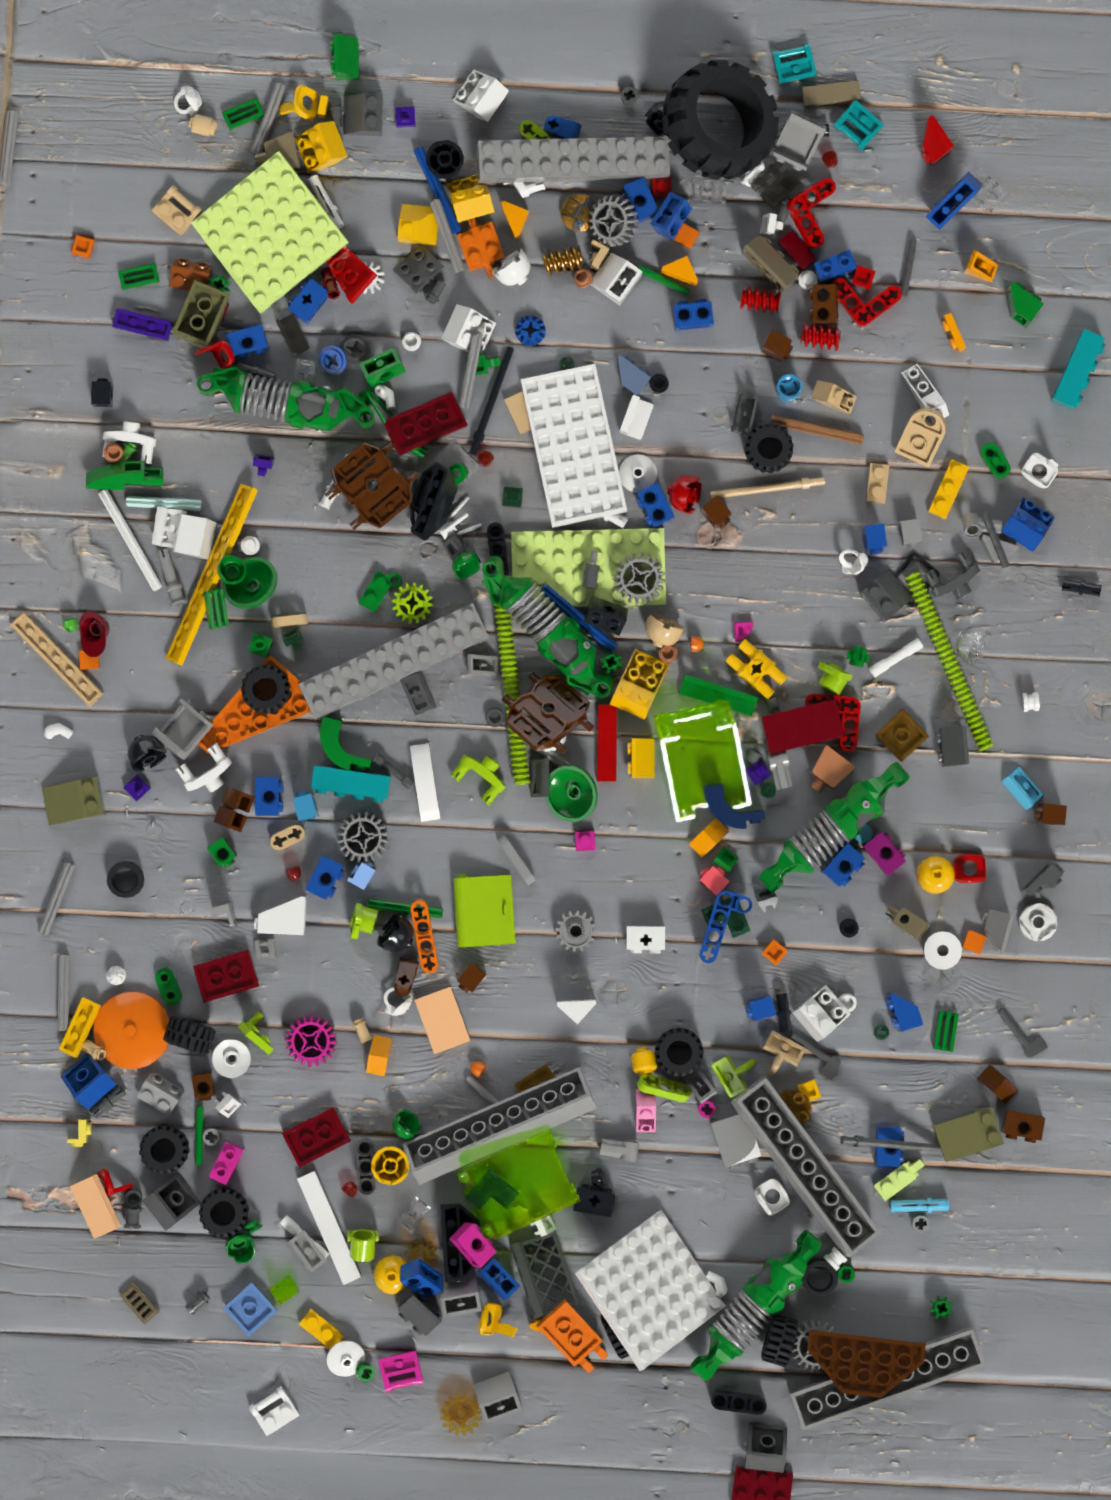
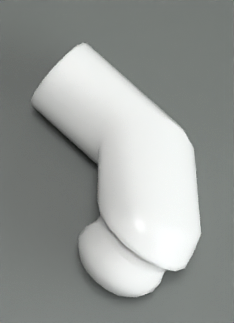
M376 385L374 391L377 396L385 400L386 409H396L394 392L385 385Z
M708 1271L705 1279L714 1283L717 1297H724L728 1291L725 1279Z

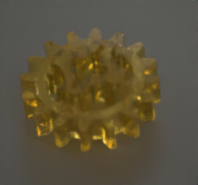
M456 1393L455 1399L449 1396L450 1402L444 1401L443 1405L446 1408H441L440 1412L444 1413L440 1420L446 1421L443 1427L449 1426V1433L455 1430L456 1436H458L459 1432L466 1436L467 1430L473 1433L472 1427L478 1428L479 1426L476 1420L480 1421L482 1419L481 1416H478L482 1412L481 1409L476 1408L479 1402L473 1403V1396L467 1399L466 1393H464L463 1397ZM463 1402L469 1404L472 1408L465 1407ZM455 1403L456 1408L454 1411L448 1413L449 1408ZM459 1410H462V1413H466L463 1419H460V1416H456ZM474 1416L472 1422L467 1425L466 1421L468 1418ZM450 1421L457 1422L459 1427L453 1425Z

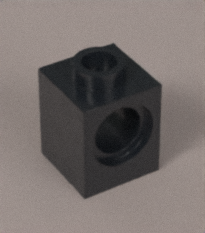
M98 378L97 381H92L91 405L93 407H113V384L108 382V379Z

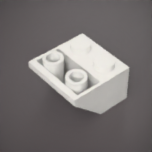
M473 70L452 101L475 117L488 122L509 90L496 78Z
M611 253L594 275L590 285L620 306L641 278L643 271L629 261Z
M456 304L441 339L469 353L472 335L480 334L483 336L480 354H483L496 323L472 308Z
M825 985L793 1012V1015L811 1036L819 1042L850 1016L851 1013Z

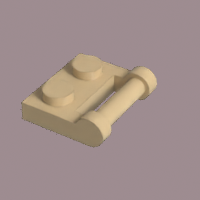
M173 185L151 211L179 236H182L191 226V222L203 210L199 206L196 207ZM172 197L191 212L189 217L170 202Z

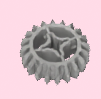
M616 194L607 195L603 199L597 200L598 204L593 205L595 211L589 212L593 218L588 220L593 223L589 228L595 230L593 236H598L597 241L601 240L603 245L610 244L611 247H616V245L622 246L624 242H629V237L635 236L632 230L638 229L634 225L639 222L634 217L638 213L632 211L635 206L629 205L630 200H624L623 196L617 197ZM614 218V220H619V222L613 223V221L608 220Z
M635 553L632 554L633 560L626 556V564L623 561L619 562L623 568L616 567L615 569L620 575L616 574L613 577L619 579L618 582L614 583V586H621L617 593L624 591L621 598L625 599L628 595V603H631L634 598L636 599V605L639 604V599H642L645 605L647 597L651 602L654 601L652 594L659 597L660 594L656 590L662 591L664 587L660 586L659 583H665V579H660V576H664L665 572H658L662 565L660 564L655 567L657 559H654L651 563L649 561L651 555H648L645 560L643 559V553H640V559H637ZM634 564H645L651 569L641 572ZM627 568H630L633 578L624 584L623 575ZM636 573L639 576L646 575L645 579L642 580L644 581L643 585L639 581L634 582ZM655 574V585L649 590L646 580ZM638 586L645 594H634L628 589Z
M357 812V819L351 814L350 818L352 821L349 822L347 819H344L347 826H339V828L344 830L343 833L337 832L338 836H343V839L337 840V843H344V846H341L339 849L340 851L347 849L344 856L347 857L351 853V861L355 859V856L358 857L357 863H361L362 858H364L365 862H369L368 857L370 856L375 861L374 854L376 853L381 857L382 853L378 850L380 848L382 850L387 849L385 846H382V843L389 842V840L383 839V836H387L389 833H382L386 825L379 826L378 824L382 822V819L379 818L375 822V814L369 819L368 812H365L363 818L361 817V812ZM363 822L371 823L378 832H366ZM358 823L357 834L347 837L349 829ZM361 828L362 832H365L364 835H373V837H368V839H365L364 844L361 843V840H353L354 838H358L359 836H361ZM379 838L377 846L368 853V842ZM358 842L363 854L353 851L348 843Z
M810 1319V1326H807L804 1321L802 1322L804 1329L798 1327L799 1334H797L792 1351H796V1353L792 1355V1358L796 1359L799 1357L796 1363L800 1365L804 1362L803 1369L806 1370L808 1365H810V1371L814 1372L815 1366H817L820 1372L822 1368L817 1361L807 1359L809 1356H812L807 1349L801 1354L800 1342L802 1337L808 1342L809 1334L807 1332L809 1330L832 1332L834 1326L832 1325L827 1329V1321L821 1326L820 1319H817L816 1325Z

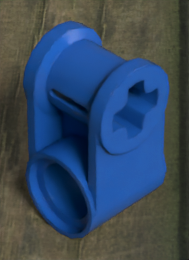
M549 116L544 124L545 132L549 136L558 139L578 138L582 125L575 121L557 116ZM552 122L556 123L554 130L550 129Z

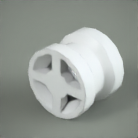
M1033 692L1030 695L1022 693L1023 712H1028L1029 710L1039 711L1038 692Z
M835 1246L831 1249L830 1254L824 1256L826 1261L836 1271L842 1263L847 1261L846 1257Z

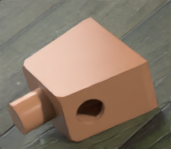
M825 745L811 771V774L817 778L810 787L818 793L822 791L825 785L833 789L855 769V766L828 745Z

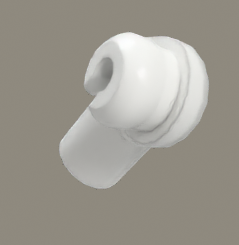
M56 723L45 728L44 736L47 739H52L55 735L61 734L70 739L74 731L61 723Z

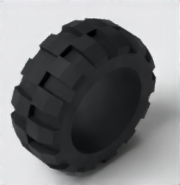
M710 60L707 64L699 63L672 84V90L666 94L663 112L667 114L662 117L664 134H669L671 140L667 145L674 156L679 154L684 159L682 165L695 173L701 170L702 176L705 178L719 180L723 177L730 180L741 177L748 171H751L761 164L763 159L769 156L775 145L774 137L778 135L779 117H774L777 104L774 96H769L764 89L767 84L759 75L753 77L749 74L750 68L736 62L729 66V61ZM711 92L719 94L736 107L744 126V137L740 148L721 146L711 140L704 132L697 116V100L700 93Z

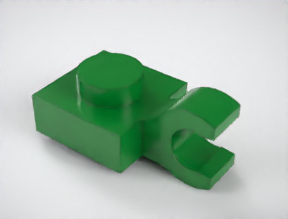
M485 353L479 354L476 375L487 374L489 372L488 367L500 366V357L495 356L486 359Z

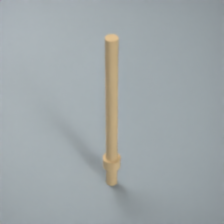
M806 477L797 481L711 491L710 496L713 499L716 496L725 498L795 488L810 489L811 486L825 485L824 477L813 479Z

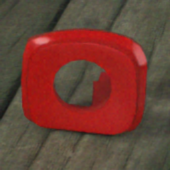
M219 340L213 345L195 352L196 355L210 350L220 369L224 370L229 368L235 359L230 345L227 341ZM221 349H223V351L226 354L227 362L222 357Z
M963 854L954 858L953 868L957 882L978 883L985 881L986 861L984 856ZM966 861H973L977 866V871L972 876H967L962 870L963 864Z
M103 1168L96 1173L104 1181L108 1199L115 1193L131 1190L133 1187L132 1183L114 1188L108 1169Z

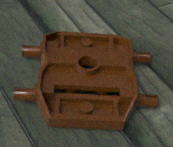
M390 441L382 448L363 442L331 469L334 486L325 496L331 500L338 493H341L358 514V517L349 524L353 530L362 523H367L380 529L413 502L410 483L419 476L413 471L405 478L393 466L386 456V453L394 448ZM373 459H376L371 466L347 485L346 482ZM370 480H375L378 483L375 491H371L368 488ZM398 486L397 490H395L391 495H389L373 510L369 511L370 508H372L376 503H378L382 498H384L388 493H390L394 488Z
M532 672L528 678L535 684L529 692L521 695L515 701L507 694L502 698V701L510 708L506 725L535 751L555 747L561 754H564L568 748L560 740L580 724L589 732L593 730L594 725L587 720L590 702L571 685L567 684L561 676L545 675L543 678H540L535 672ZM551 707L554 711L549 713L544 708ZM524 709L530 715V717L534 718L538 723H540L545 730L549 731L550 733L547 734L545 731H543L521 710Z

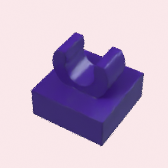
M395 107L397 128L416 127L415 107Z
M256 454L253 459V466L258 467L257 475L265 477L267 469H272L274 466L275 457Z
M762 760L745 769L754 786L771 776Z
M136 775L123 787L136 802L151 789L139 775Z

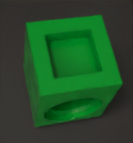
M254 633L248 652L267 658L274 640Z
M225 837L207 847L219 867L225 866L227 868L235 863L234 858L237 855ZM225 848L228 851V856L222 860L219 858L218 852L220 849Z

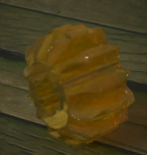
M425 1238L421 1239V1244L418 1243L417 1239H414L415 1247L409 1243L408 1248L412 1251H405V1255H411V1257L406 1259V1262L419 1258L416 1252L419 1253L420 1250H423L427 1257L424 1256L421 1260L434 1266L435 1262L430 1258L435 1259L438 1257L437 1254H431L437 1248H429L432 1241L425 1245Z

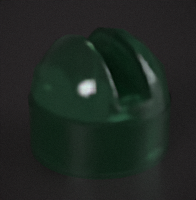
M563 357L559 362V367L562 371L572 369L575 366L574 360L570 357ZM564 360L570 364V368L563 362Z
M764 783L760 786L761 792L759 793L762 797L773 798L775 796L776 787L773 783Z
M878 1025L874 1028L873 1034L876 1039L885 1040L889 1036V1029L885 1025ZM877 1030L886 1031V1035L877 1034Z

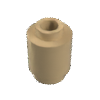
M195 114L194 117L190 118L189 128H191L192 133L208 137L210 135L215 136L218 121H215L214 118Z

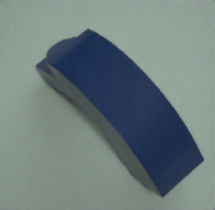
M722 783L703 785L704 798L708 808L723 824L733 828L747 829L746 821H749L750 824L761 823V819H765L764 810L739 812L731 809L725 801Z

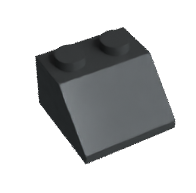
M360 93L345 96L344 135L382 136L383 94Z
M889 569L860 593L862 598L883 622H886L913 599L911 594Z
M966 725L940 728L939 733H936V741L941 747V752H938V761L942 763V767L969 764Z
M178 1173L142 1200L165 1231L201 1204Z
M415 1292L398 1308V1311H400L398 1315L405 1322L409 1320L414 1325L412 1328L419 1335L424 1334L427 1336L442 1320V1316Z
M749 1423L745 1468L783 1473L786 1462L787 1427Z

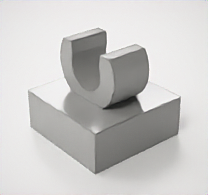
M274 939L255 941L256 960L276 958Z

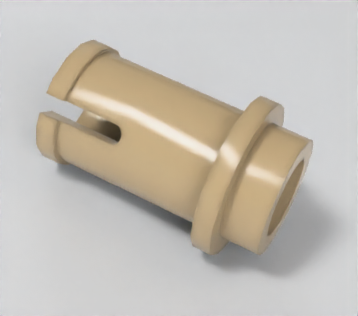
M363 1017L354 1020L352 1026L356 1029L361 1043L372 1039L365 1024L367 1021Z
M86 1040L83 1043L82 1050L92 1055L94 1060L101 1061L105 1058L106 1051L103 1046H97L91 1040Z

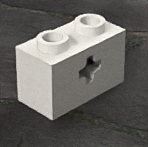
M626 926V950H630V953H642V950H649L651 954H661V950H665V926ZM645 934H647L648 938H651V942H648L646 946L643 942H640V938H644Z

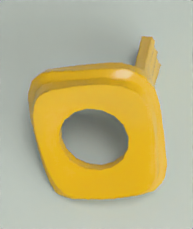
M305 85L297 86L293 102L280 105L279 114L284 115L295 111L297 115L304 119L314 120L318 108V93ZM305 95L309 96L312 100L310 110L303 106V97Z
M489 1302L483 1306L478 1325V1331L481 1335H491L497 1332L514 1337L517 1328L510 1324L499 1323L502 1316L501 1305ZM489 1311H490V1312H491V1320H490L489 1324L487 1325V1323H488V1314H489Z

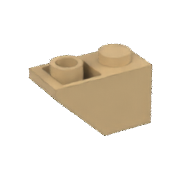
M817 380L811 396L813 400L846 414H851L857 398L833 383Z

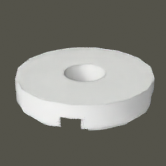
M1042 903L1031 904L1021 912L1019 928L1028 939L1044 941L1055 933L1057 916L1048 905ZM1038 916L1043 919V925L1040 928H1036L1033 925L1034 918Z
M941 931L933 933L924 943V957L929 965L936 969L945 970L952 968L961 958V943L950 932ZM940 945H945L948 948L945 956H940L937 952Z

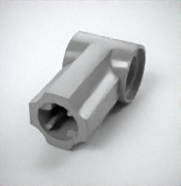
M967 513L963 516V528L967 537L975 538L983 534L989 536L983 518H979L976 513ZM992 520L997 535L1000 537L1002 521Z
M786 750L767 754L776 790L792 787Z
M602 1138L600 1155L619 1158L623 1161L637 1162L639 1143Z

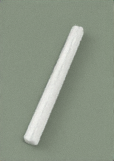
M107 489L98 493L99 497L153 591L159 590L162 585Z

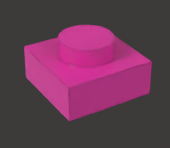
M595 831L575 832L576 851L596 850Z

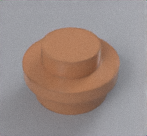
M580 269L574 275V283L579 288L588 287L593 280L591 272L586 269Z
M110 443L104 449V457L109 462H118L123 456L121 446L116 443Z
M663 645L659 649L658 655L661 661L671 663L677 658L678 652L673 645Z

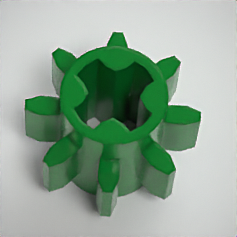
M215 274V279H213V281L208 280L209 283L212 285L211 287L217 289L215 285L220 284L222 282V285L224 287L219 288L218 290L223 292H231L230 289L227 288V286L230 285L231 282H225V275H222V277L220 278Z
M853 646L852 650H848L846 659L850 660L849 665L863 668L864 663L868 664L870 654H866V648Z
M613 651L612 655L605 652L606 658H600V661L604 662V665L600 668L608 669L607 674L610 673V670H614L617 673V666H623L621 663H618L622 656L616 657L615 651ZM610 658H614L616 665H612V668L608 667L606 662Z
M936 1295L937 1300L935 1302L930 1301L933 1308L929 1309V1311L936 1312V1319L939 1315L946 1319L947 1313H953L949 1310L953 1303L946 1302L947 1296L940 1299ZM942 1303H944L943 1305L946 1307L945 1310H940V1312H938L939 1309L937 1308V1305H942Z

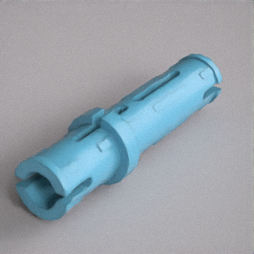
M928 1197L925 1200H890L891 1212L927 1211V1213H932V1211H949V1199H931V1197ZM938 1204V1206H922V1205ZM901 1205H918V1206H906V1207H902Z

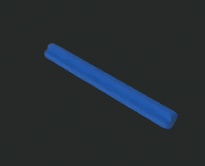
M422 146L414 149L416 158L435 198L441 201L452 234H457L461 231L457 218L438 178L427 167L424 148Z
M545 584L541 588L540 592H545V597H550V601L555 602L554 605L559 607L568 617H573L581 628L608 651L612 652L616 648V642L599 628L584 623L585 616L549 585Z

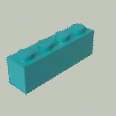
M1086 329L1081 331L1052 397V402L1070 410H1073L1075 406L1079 407L1083 398L1080 394L1083 389H1087L1091 380L1088 378L1090 371L1094 372L1098 361H1096L1097 355H1101L1106 346L1103 343L1104 337Z
M314 766L311 789H315V793L325 795L326 791L334 792V796L345 797V794H351L353 799L364 800V797H371L373 802L383 803V799L388 800L391 777Z

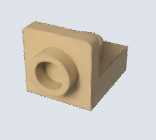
M592 240L591 246L599 250V252L595 251L590 259V262H592L591 268L598 271L609 254V248H607L608 245H603L601 240Z

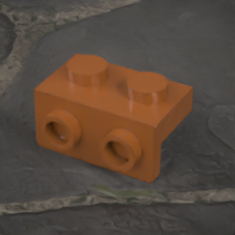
M183 258L175 259L171 267L169 287L190 291L194 280L209 285L208 280L212 266H208L203 262L192 263Z

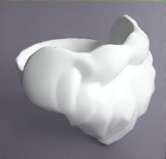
M182 86L180 92L174 98L175 109L180 114H190L191 117L198 113L202 105L199 92L190 86ZM182 95H185L190 104L186 110H182L178 106V99Z
M763 161L754 169L739 177L740 183L751 187L750 184L753 182V179L765 169Z
M853 549L843 550L839 555L842 572L858 575L867 565L868 556ZM846 553H853L858 557L853 564L844 559Z
M394 987L389 988L383 997L386 1005L384 1011L392 1016L406 1013V1010L409 1009L412 1003L411 993L407 996H402L405 1002L396 1009L388 1002L389 993L394 991Z

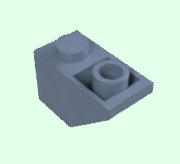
M619 355L618 367L621 387L631 395L639 396L651 379L648 376L650 373L643 367H636L633 364L634 361L627 355L624 357Z

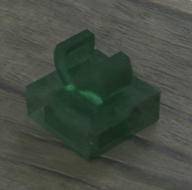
M504 487L502 506L521 508L523 488Z
M299 628L282 635L286 647L292 645L295 652L302 649L299 641L303 639Z

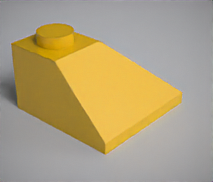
M402 204L398 227V242L436 246L438 225L432 208L430 206Z

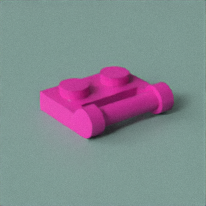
M416 1350L378 1359L386 1393L405 1386L424 1384ZM415 1371L416 1376L393 1382L389 1380L391 1376Z

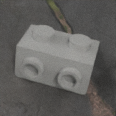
M151 1072L136 1097L170 1116L185 1091L161 1075Z

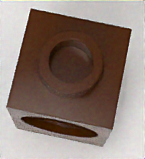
M471 962L457 980L460 983L458 987L466 993L468 991L473 993L486 973Z
M213 1072L192 1075L194 1097L200 1098V1101L212 1100L211 1096L216 1095ZM201 1082H206L209 1085L207 1092L200 1091L199 1084Z

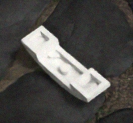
M429 743L410 746L421 822L440 819Z

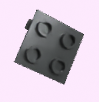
M420 244L393 271L417 294L422 292L421 290L426 284H430V280H434L433 277L442 272L444 265Z

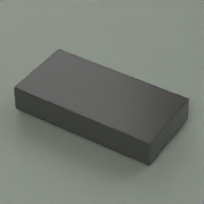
M531 759V797H549V759Z

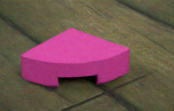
M753 621L734 623L735 642L744 640L750 634L753 628Z

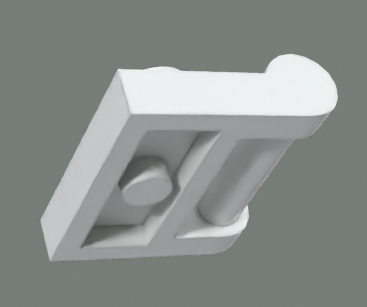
M282 1386L278 1387L276 1392L262 1401L249 1406L251 1413L266 1436L300 1416ZM279 1398L283 1399V1403L266 1414L261 1415L259 1412Z

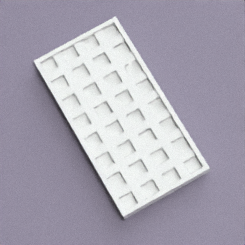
M591 364L521 379L552 528L627 512L596 365Z

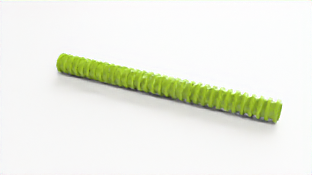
M918 571L912 573L904 579L908 581L909 591L913 593L911 596L915 598L914 602H917L916 607L920 609L918 612L922 614L921 619H924L925 622L923 623L927 626L926 630H929L928 635L932 637L930 640L934 642L933 647L936 646L935 651L939 653L937 656L941 658L940 663L944 665L942 668H945V674H948L947 679L951 681L949 684L953 686L952 691L954 690V695L958 697L956 700L960 702L959 707L963 709L961 712H964V718H967L966 723L970 725L968 728L972 730L971 735H974L973 739L977 742L975 743L976 746H979L978 751L991 748L994 742H991L992 738L988 735L990 733L986 731L987 726L983 724L985 721H982V715H979L980 710L976 708L978 705L974 703L973 693H970L969 690L971 689L967 687L968 682L964 680L966 677H963V671L960 670L961 666H958L959 661L955 659L954 649H951L950 646L952 645L948 643L949 638H946L945 635L947 633L943 631L945 628L941 626L942 621L939 622L940 617L936 615L935 605H932L931 602L933 601L929 598L930 594L926 592L928 589L924 587L926 584L922 582L923 577L920 578L921 573Z
M493 604L496 606L494 612H496L495 618H497L495 623L498 624L496 630H498L497 636H499V639L497 641L500 642L498 648H500L499 654H501V657L499 659L502 660L500 665L502 666L501 671L503 674L501 676L504 678L502 683H504L503 689H505V692L503 694H507L515 701L520 697L519 694L521 692L518 691L520 685H518L519 679H517L519 674L516 673L518 667L515 665L517 664V661H515L517 656L514 655L516 649L513 647L515 646V643H513L515 639L512 637V634H514V631H512L513 625H511L513 621L510 619L512 614L506 613L505 609L503 610L501 606ZM505 704V707H507V710L505 712L509 713L510 708L507 704ZM507 728L510 731V734H508V737H510L509 743H511L509 748L512 749L510 755L513 757L511 758V761H513L511 766L514 767V770H512L514 773L513 779H515L513 783L514 785L529 784L531 782L528 780L530 774H528L529 768H527V765L529 763L526 762L528 756L525 754L527 753V750H525L527 745L524 744V741L515 732Z

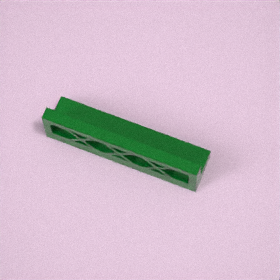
M684 675L679 691L680 695L752 717L758 701V697L688 675Z

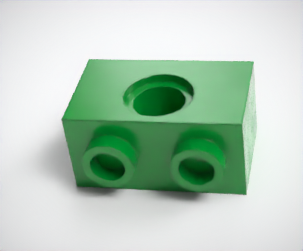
M394 347L359 363L371 388L406 373L400 356Z

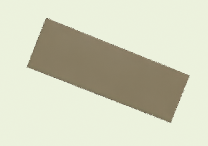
M859 80L802 87L804 107L852 102L855 100L860 101Z

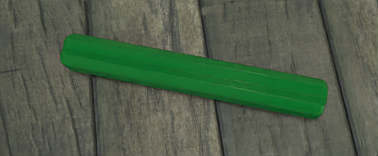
M370 898L368 899L367 907L376 910L411 914L412 904ZM417 905L414 909L419 911V916H422V909L425 907ZM428 906L430 917L442 918V908Z

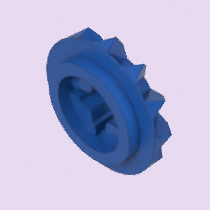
M529 315L523 316L517 322L515 333L517 339L522 344L534 346L544 339L546 328L539 317ZM530 323H532L533 329L539 330L533 332L531 338H529L527 331L522 330L529 328Z
M336 345L326 346L319 354V366L328 375H339L346 370L345 367L348 363L346 361L347 354ZM336 356L337 363L331 365L332 359L330 357Z

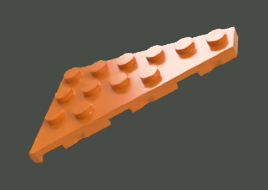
M269 655L261 665L277 667L287 676L291 687L288 702L275 713H259L245 703L240 688L211 721L213 724L212 728L198 745L210 754L207 749L215 743H218L220 749H223L311 713L298 685L302 682ZM262 678L255 685V694L261 700H271L277 693V685L270 678Z

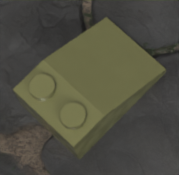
M194 280L172 331L173 336L202 349L211 346L217 334L230 294Z
M95 776L42 788L49 826L106 815L99 777Z
M984 1107L933 1125L945 1162L1004 1144L992 1107Z

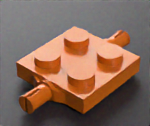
M472 218V222L469 219L467 221L470 228L466 232L456 235L469 271L485 268L488 278L495 277L492 273V265L506 257L493 222L477 225L475 218Z

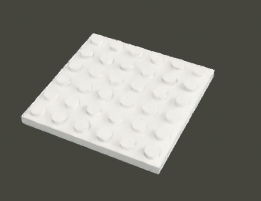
M662 1210L657 1211L575 1272V1275L639 1371L644 1370L725 1307V1304L721 1298L716 1296L715 1289L709 1280L705 1279V1274Z

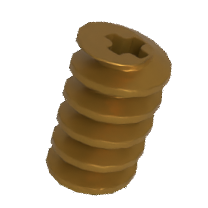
M578 245L577 251L573 246L570 247V252L563 248L562 254L558 249L555 250V255L548 251L547 257L542 252L545 271H547L549 276L552 275L553 269L559 274L560 268L565 273L567 266L572 271H574L575 265H577L579 270L582 268L583 259L580 245Z

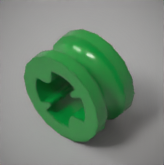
M259 1218L245 1225L244 1229L248 1230L247 1234L249 1235L263 1226L259 1224Z
M843 1265L837 1271L838 1278L843 1283H850L855 1278V1271L849 1265ZM842 1270H851L849 1273L851 1277L843 1279L841 1277L843 1275Z
M363 1362L356 1367L355 1373L361 1381L368 1382L373 1379L375 1371L369 1363ZM364 1369H367V1371H366L367 1374H366V1375H363V1374H364V1371H363Z

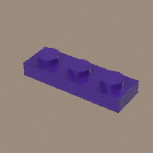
M117 308L112 327L169 342L173 322Z

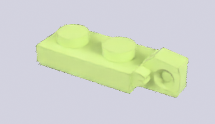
M917 1159L912 1164L909 1161L902 1163L900 1167L894 1169L873 1186L884 1201H887L919 1176L917 1171L925 1165L920 1159Z

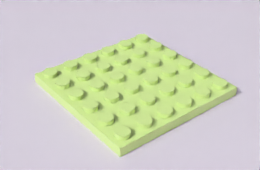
M280 151L275 153L191 222L260 314L349 243Z

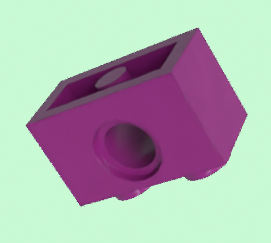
M881 831L862 847L885 875L889 876L906 862L904 859L906 855L899 847L896 849L892 845L893 839L887 832L883 834ZM883 847H887L891 851L888 858L881 856V849Z

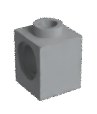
M920 519L899 522L902 546L907 545V548L919 547V543L923 542Z

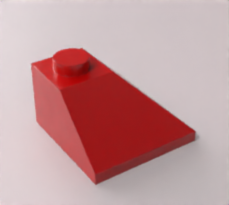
M931 115L925 125L921 157L926 164L929 163L933 166L948 156L954 145L935 117Z

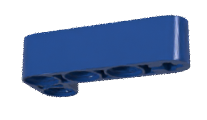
M730 891L718 893L699 951V957L703 962L712 963L716 960L731 910L744 914L748 913L753 905L750 898ZM724 893L730 896V902L726 905L720 902V896ZM742 899L747 900L749 903V907L744 911L738 907V903ZM717 912H722L725 916L722 923H717L714 920V915ZM713 930L719 933V938L715 942L710 941L708 938V934ZM706 942L717 945L716 949L711 948L713 957H709L708 960H705L703 952H707L709 946H705Z

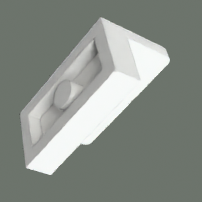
M633 395L620 428V433L641 440L654 405Z

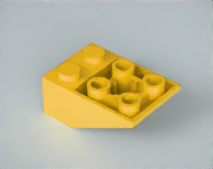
M634 649L610 704L645 720L670 664Z

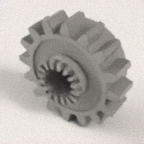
M579 910L576 911L575 915L569 911L568 917L562 915L563 922L557 921L560 928H555V931L560 932V934L556 936V939H562L560 946L565 943V950L573 947V952H576V948H579L582 952L584 945L589 948L588 942L595 941L592 935L597 934V932L593 931L592 928L596 924L590 923L593 919L592 917L585 918L586 912L581 916L579 915ZM573 926L581 928L582 933L580 936L574 937L571 935L570 930Z

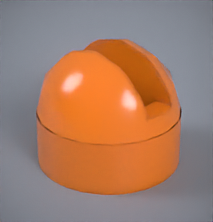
M691 636V652L700 651L704 647L703 639L698 636Z
M475 1061L471 1065V1072L480 1078L487 1064Z

